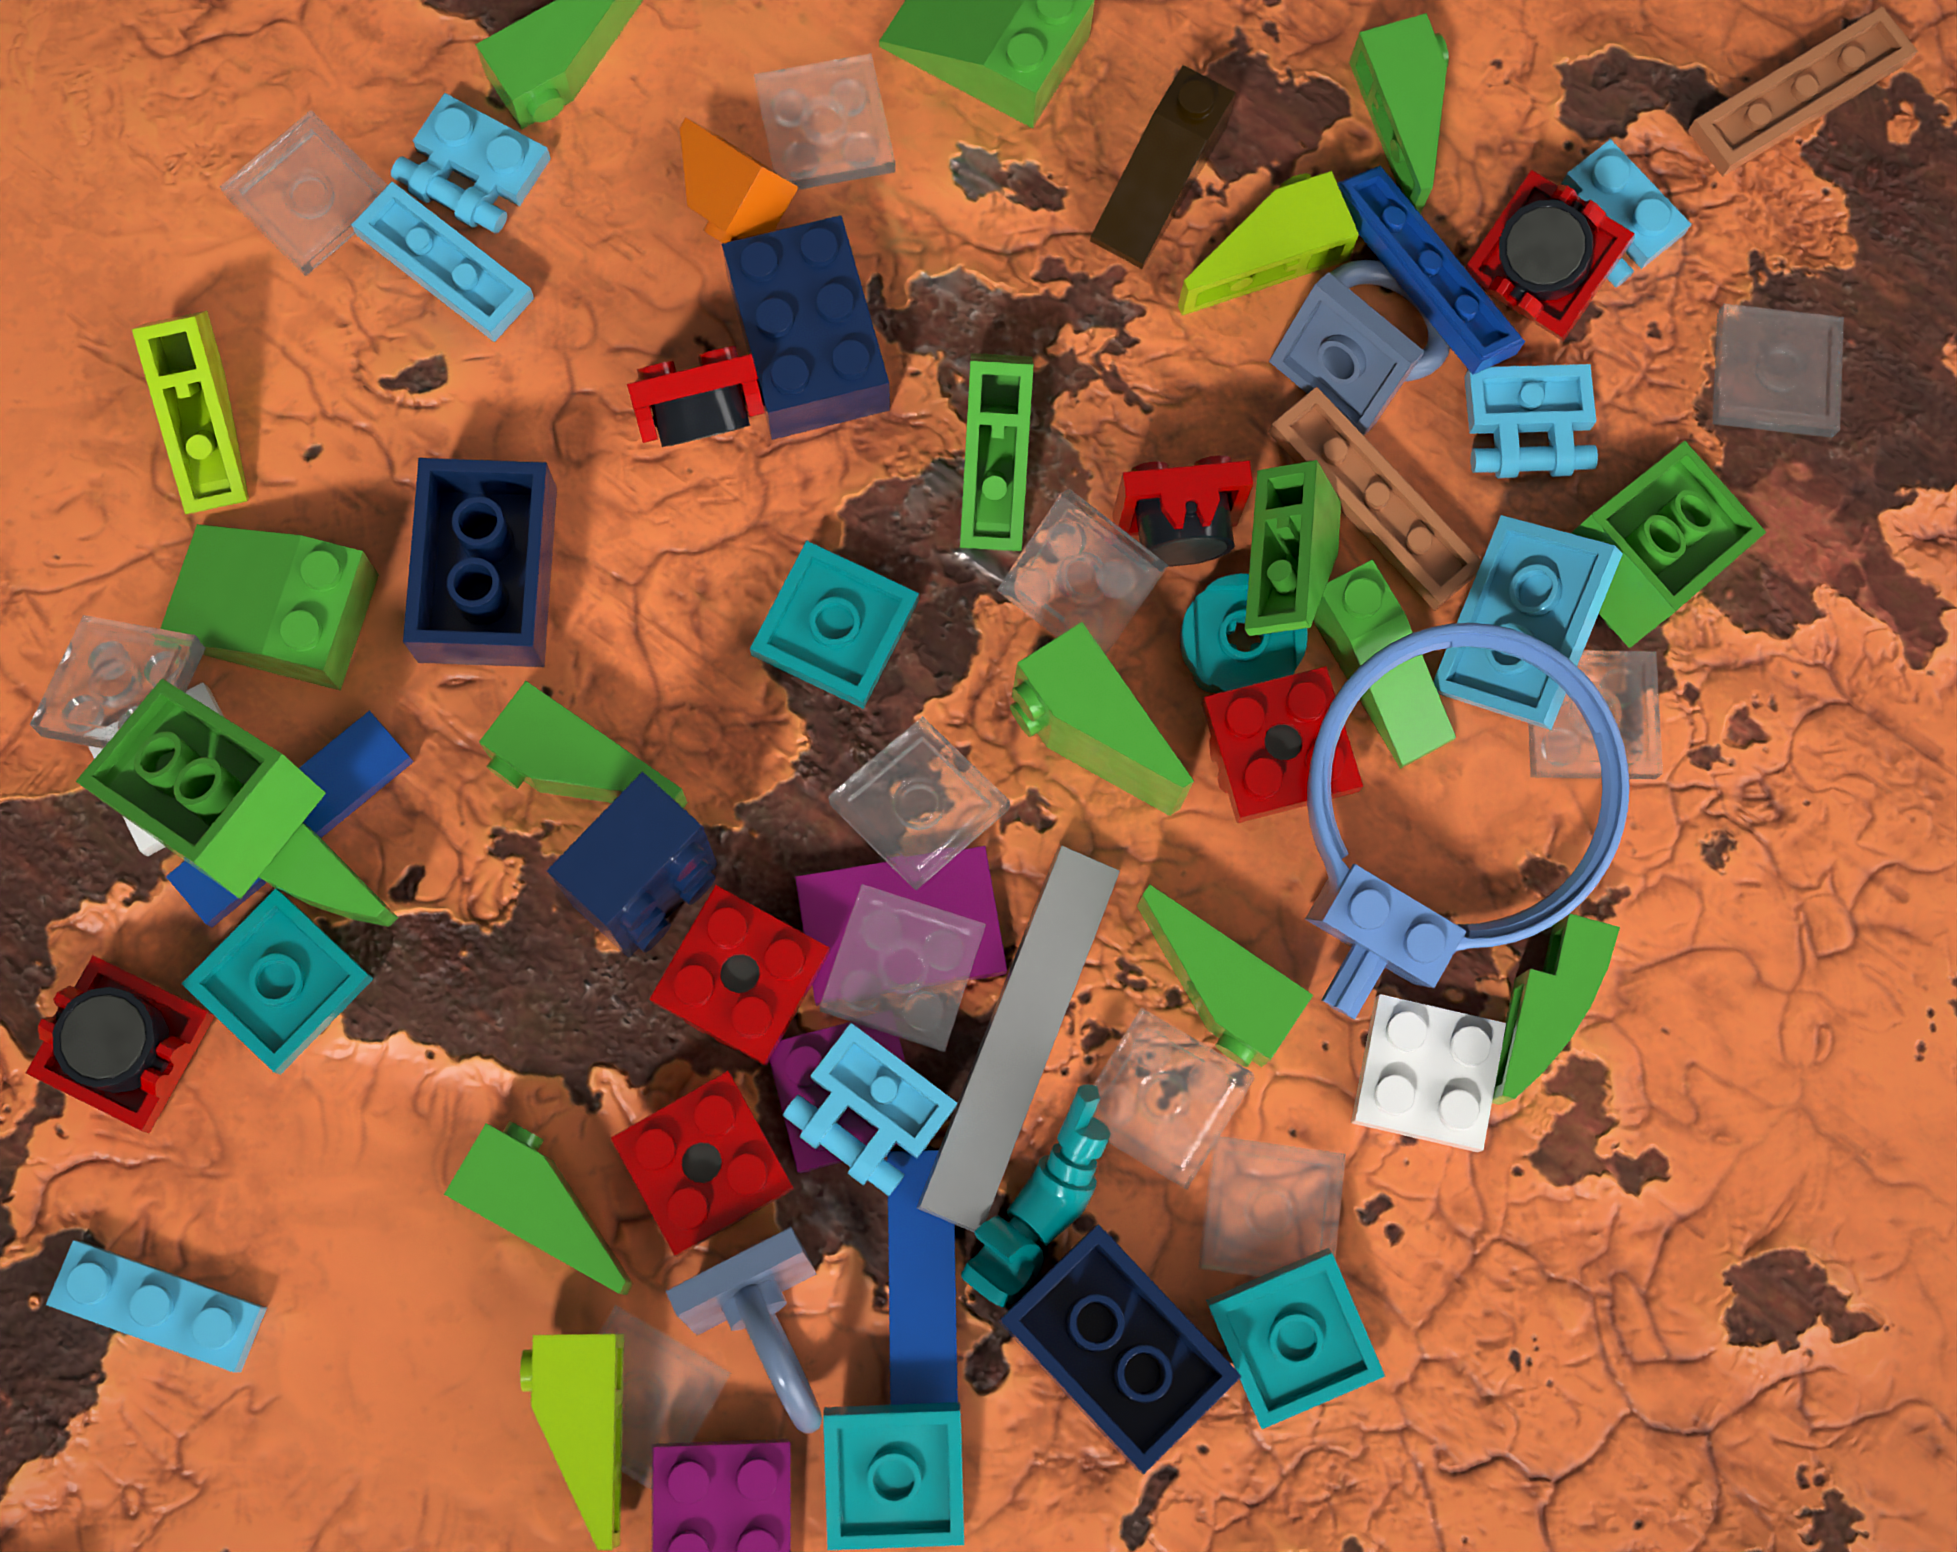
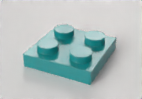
M806 540L750 647L751 656L864 709L919 602V593Z
M276 888L181 984L274 1073L281 1075L374 978Z
M1329 1247L1206 1300L1233 1365L1242 1376L1240 1381L1261 1430L1385 1377L1335 1257Z
M960 1402L824 1407L827 1551L964 1545Z

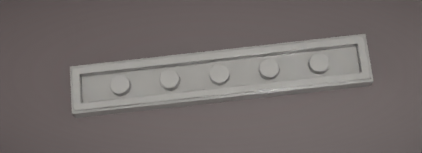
M1061 846L1057 849L921 1194L917 1209L972 1232L986 1221L1118 878L1119 870L1067 847Z

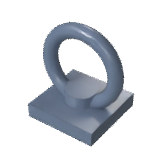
M1359 260L1337 267L1330 273L1328 272L1314 285L1269 362L1307 394L1318 387L1359 432L1365 436L1375 426L1405 381L1418 380L1432 374L1445 362L1451 348L1381 261ZM1362 284L1377 285L1390 289L1407 299L1419 311L1426 323L1428 341L1425 348L1421 349L1349 288Z
M790 1227L667 1290L666 1294L677 1317L697 1336L725 1321L728 1322L732 1331L746 1328L761 1363L787 1414L798 1430L809 1434L819 1429L822 1423L821 1411L800 1362L775 1314L787 1304L782 1293L783 1291L817 1274L804 1247Z

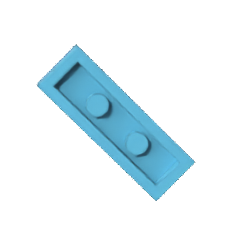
M391 182L351 224L360 239L493 342L504 333L534 300L529 286L394 182Z
M73 1240L46 1303L47 1306L234 1373L242 1371L267 1307L76 1240Z

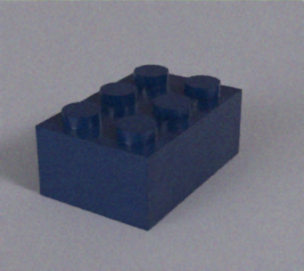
M842 215L722 244L729 285L748 354H752L758 376L757 382L772 440L890 411L889 380Z
M418 458L403 643L418 663L521 667L545 666L557 487L547 462Z
M642 771L546 871L572 906L630 958L638 948L644 953L648 952L665 936L671 927V923L666 919L683 901L688 905H692L708 891L716 879V876L711 872L718 864L703 826Z
M1099 1224L1092 1228L998 1320L1003 1328L1131 1466L1143 1475L1242 1377Z

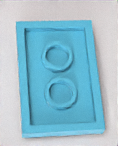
M1501 515L1457 623L1492 624L1514 629L1550 645L1578 666L1623 553L1615 545ZM1446 648L1433 680L1439 695L1552 730L1566 692L1554 680L1535 666L1506 653L1485 648Z

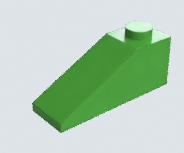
M555 0L475 44L485 75L521 130L535 122L541 123L551 120L562 111L565 105L575 99L643 0Z
M1427 13L1359 32L1349 61L1396 184L1420 214L1433 188L1446 71L1449 65V53L1446 42L1440 33H1434Z
M971 353L960 548L1022 551L1034 366L1031 356Z
M1318 460L1257 470L1245 631L1249 636L1310 628L1338 556L1341 501Z
M1373 559L1327 583L1313 620L1347 680L1375 653L1390 643L1413 633L1405 612ZM1423 655L1409 659L1384 674L1359 699L1400 769L1452 742L1456 738Z
M527 681L524 682L479 741L491 758L486 767L515 789H518L523 782H526L540 793L612 803L643 771L683 809L688 803L682 788Z
M1149 884L1137 908L1205 1027L1219 1038L1215 1046L1228 1058L1244 1067H1248L1252 1061L1260 1067L1264 1066L1272 1059L1313 997V994Z
M511 1121L508 1122L503 1132L486 1123L444 1195L611 1290L627 1295L633 1282L554 1161L538 1152L544 1140Z

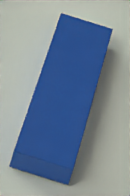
M1381 165L1337 183L1360 237L1472 375L1517 355L1525 343L1524 339Z
M370 710L299 767L306 776L326 792L303 821L320 838L414 762ZM186 861L166 876L203 922L211 928L267 883L258 877L240 900Z
M939 1150L923 1151L918 1159L907 1151H889L887 1154V1161L905 1174L896 1189L888 1196L890 1405L958 1402L955 1224L916 1208Z

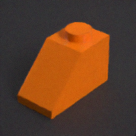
M685 117L680 126L687 207L708 220L703 231L723 244L773 232L799 187L724 138Z

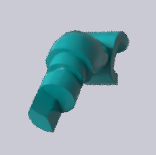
M1087 1084L1078 1087L1057 1136L1059 1143L1053 1145L1049 1155H1044L1039 1159L1034 1172L1007 1209V1215L1011 1221L1008 1223L998 1215L987 1220L974 1231L976 1238L984 1243L985 1246L974 1258L967 1262L961 1277L986 1299L1000 1307L1007 1308L1026 1293L1035 1281L1044 1261L1043 1251L1038 1245L1046 1247L1076 1221L1087 1207L1097 1184L1094 1176L1097 1168L1096 1159L1103 1155L1111 1135L1109 1128L1102 1121L1093 1117L1100 1100L1098 1088L1095 1085Z

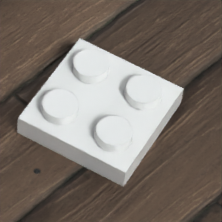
M1379 994L1374 999L1351 1123L1474 1152L1483 1151L1506 1023Z

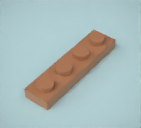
M1881 6L1694 120L1688 132L1723 177L1905 66L1912 60L1918 50L1884 7Z
M1318 387L1314 388L1271 424L1268 433L1296 463L1318 460L1341 501V511L1434 610H1437L1477 575L1482 561Z

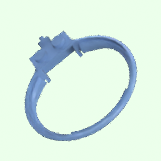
M1454 623L1430 627L1398 639L1371 656L1344 683L1332 701L1315 741L1307 782V808L1310 828L1329 878L1305 920L1351 947L1321 1001L1327 1003L1328 1006L1355 1020L1384 968L1414 985L1435 988L1455 952L1469 948L1494 947L1514 943L1553 926L1586 899L1609 868L1624 831L1629 804V770L1624 743L1613 714L1595 685L1570 659L1550 645L1514 629L1492 624ZM1474 647L1499 651L1517 657L1548 675L1567 693L1583 715L1592 733L1601 766L1602 798L1598 823L1592 841L1574 872L1560 887L1543 900L1516 914L1493 921L1456 925L1360 866L1353 864L1350 869L1346 866L1342 859L1349 853L1340 836L1335 820L1331 795V774L1335 748L1341 730L1359 699L1377 680L1399 664L1416 656L1446 648Z

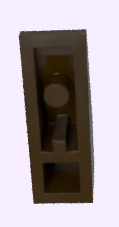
M1182 65L1154 111L1091 235L1090 242L1143 269L1225 132L1236 92Z

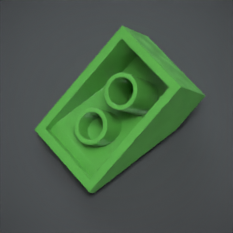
M905 0L879 40V47L1033 128L1090 37L1095 0Z
M1683 441L1590 515L1570 534L1615 545L1623 553L1599 615L1603 618L1606 625L1630 648L1683 606L1761 538L1766 531L1690 445Z
M197 524L156 640L163 645L341 691L379 574L365 553L357 549L302 535Z
M1080 622L1017 663L1012 689V698L1015 702L1010 705V710L1021 729L1029 737L1037 733L1045 746L1169 816L1180 810L1194 780L1083 622Z
M163 678L76 780L83 788L240 900L326 794L282 753Z

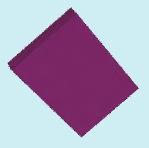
M985 846L795 877L804 934L830 947L831 950L812 984L816 1006L1007 974Z

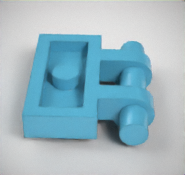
M444 93L413 139L417 152L428 157V160L418 165L400 156L392 167L391 177L408 186L409 194L421 201L429 203L434 200L455 211V218L472 228L481 225L496 234L502 230L507 220V212L493 205L498 196L520 207L551 158L548 148ZM454 171L475 182L473 187L465 190L447 179Z
M1611 139L1569 171L1561 185H1568L1574 189L1584 201L1592 200L1597 203L1606 213L1607 217L1635 233V239L1626 250V254L1641 269L1685 235L1692 225ZM1621 258L1607 279L1617 288L1633 274L1634 270Z
M1591 364L1489 367L1474 375L1469 370L1467 371L1464 381L1469 434L1493 433L1495 445L1494 448L1472 449L1470 464L1473 473L1494 472L1496 478H1516L1519 472L1549 471L1552 477L1571 476L1574 470L1596 469L1598 463L1596 445H1574L1573 431H1590L1596 423ZM1548 432L1549 446L1520 447L1518 433Z
M850 1023L810 1076L813 1081L831 1094L819 1109L798 1094L789 1104L783 1116L802 1130L801 1139L815 1149L822 1145L851 1167L847 1174L863 1186L869 1181L886 1195L890 1196L905 1174L885 1160L889 1151L897 1143L918 1159L958 1103ZM848 1107L878 1129V1132L867 1146L837 1124L839 1118Z

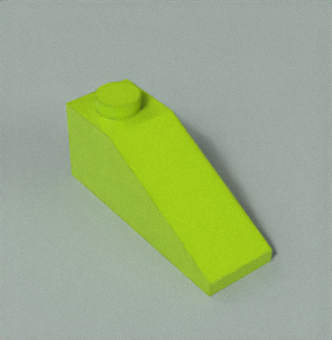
M1330 171L1314 177L1307 173L1299 174L1289 178L1278 189H1275L1184 280L1178 302L1181 315L1183 316L1349 261L1359 233L1333 172Z
M208 311L149 322L132 329L185 514L248 501V491L225 372Z
M624 1334L533 1335L532 1349H524L522 1351L520 1364L522 1391H531V1408L597 1550H613L621 1544Z

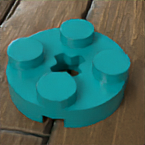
M1232 574L1218 578L1209 584L1205 591L1197 595L1183 618L1180 630L1182 657L1185 665L1192 673L1194 682L1205 692L1217 694L1293 675L1305 655L1308 641L1307 628L1259 635L1260 643L1252 644L1249 652L1239 651L1235 644L1228 642L1226 635L1234 633L1237 623H1245L1249 574Z

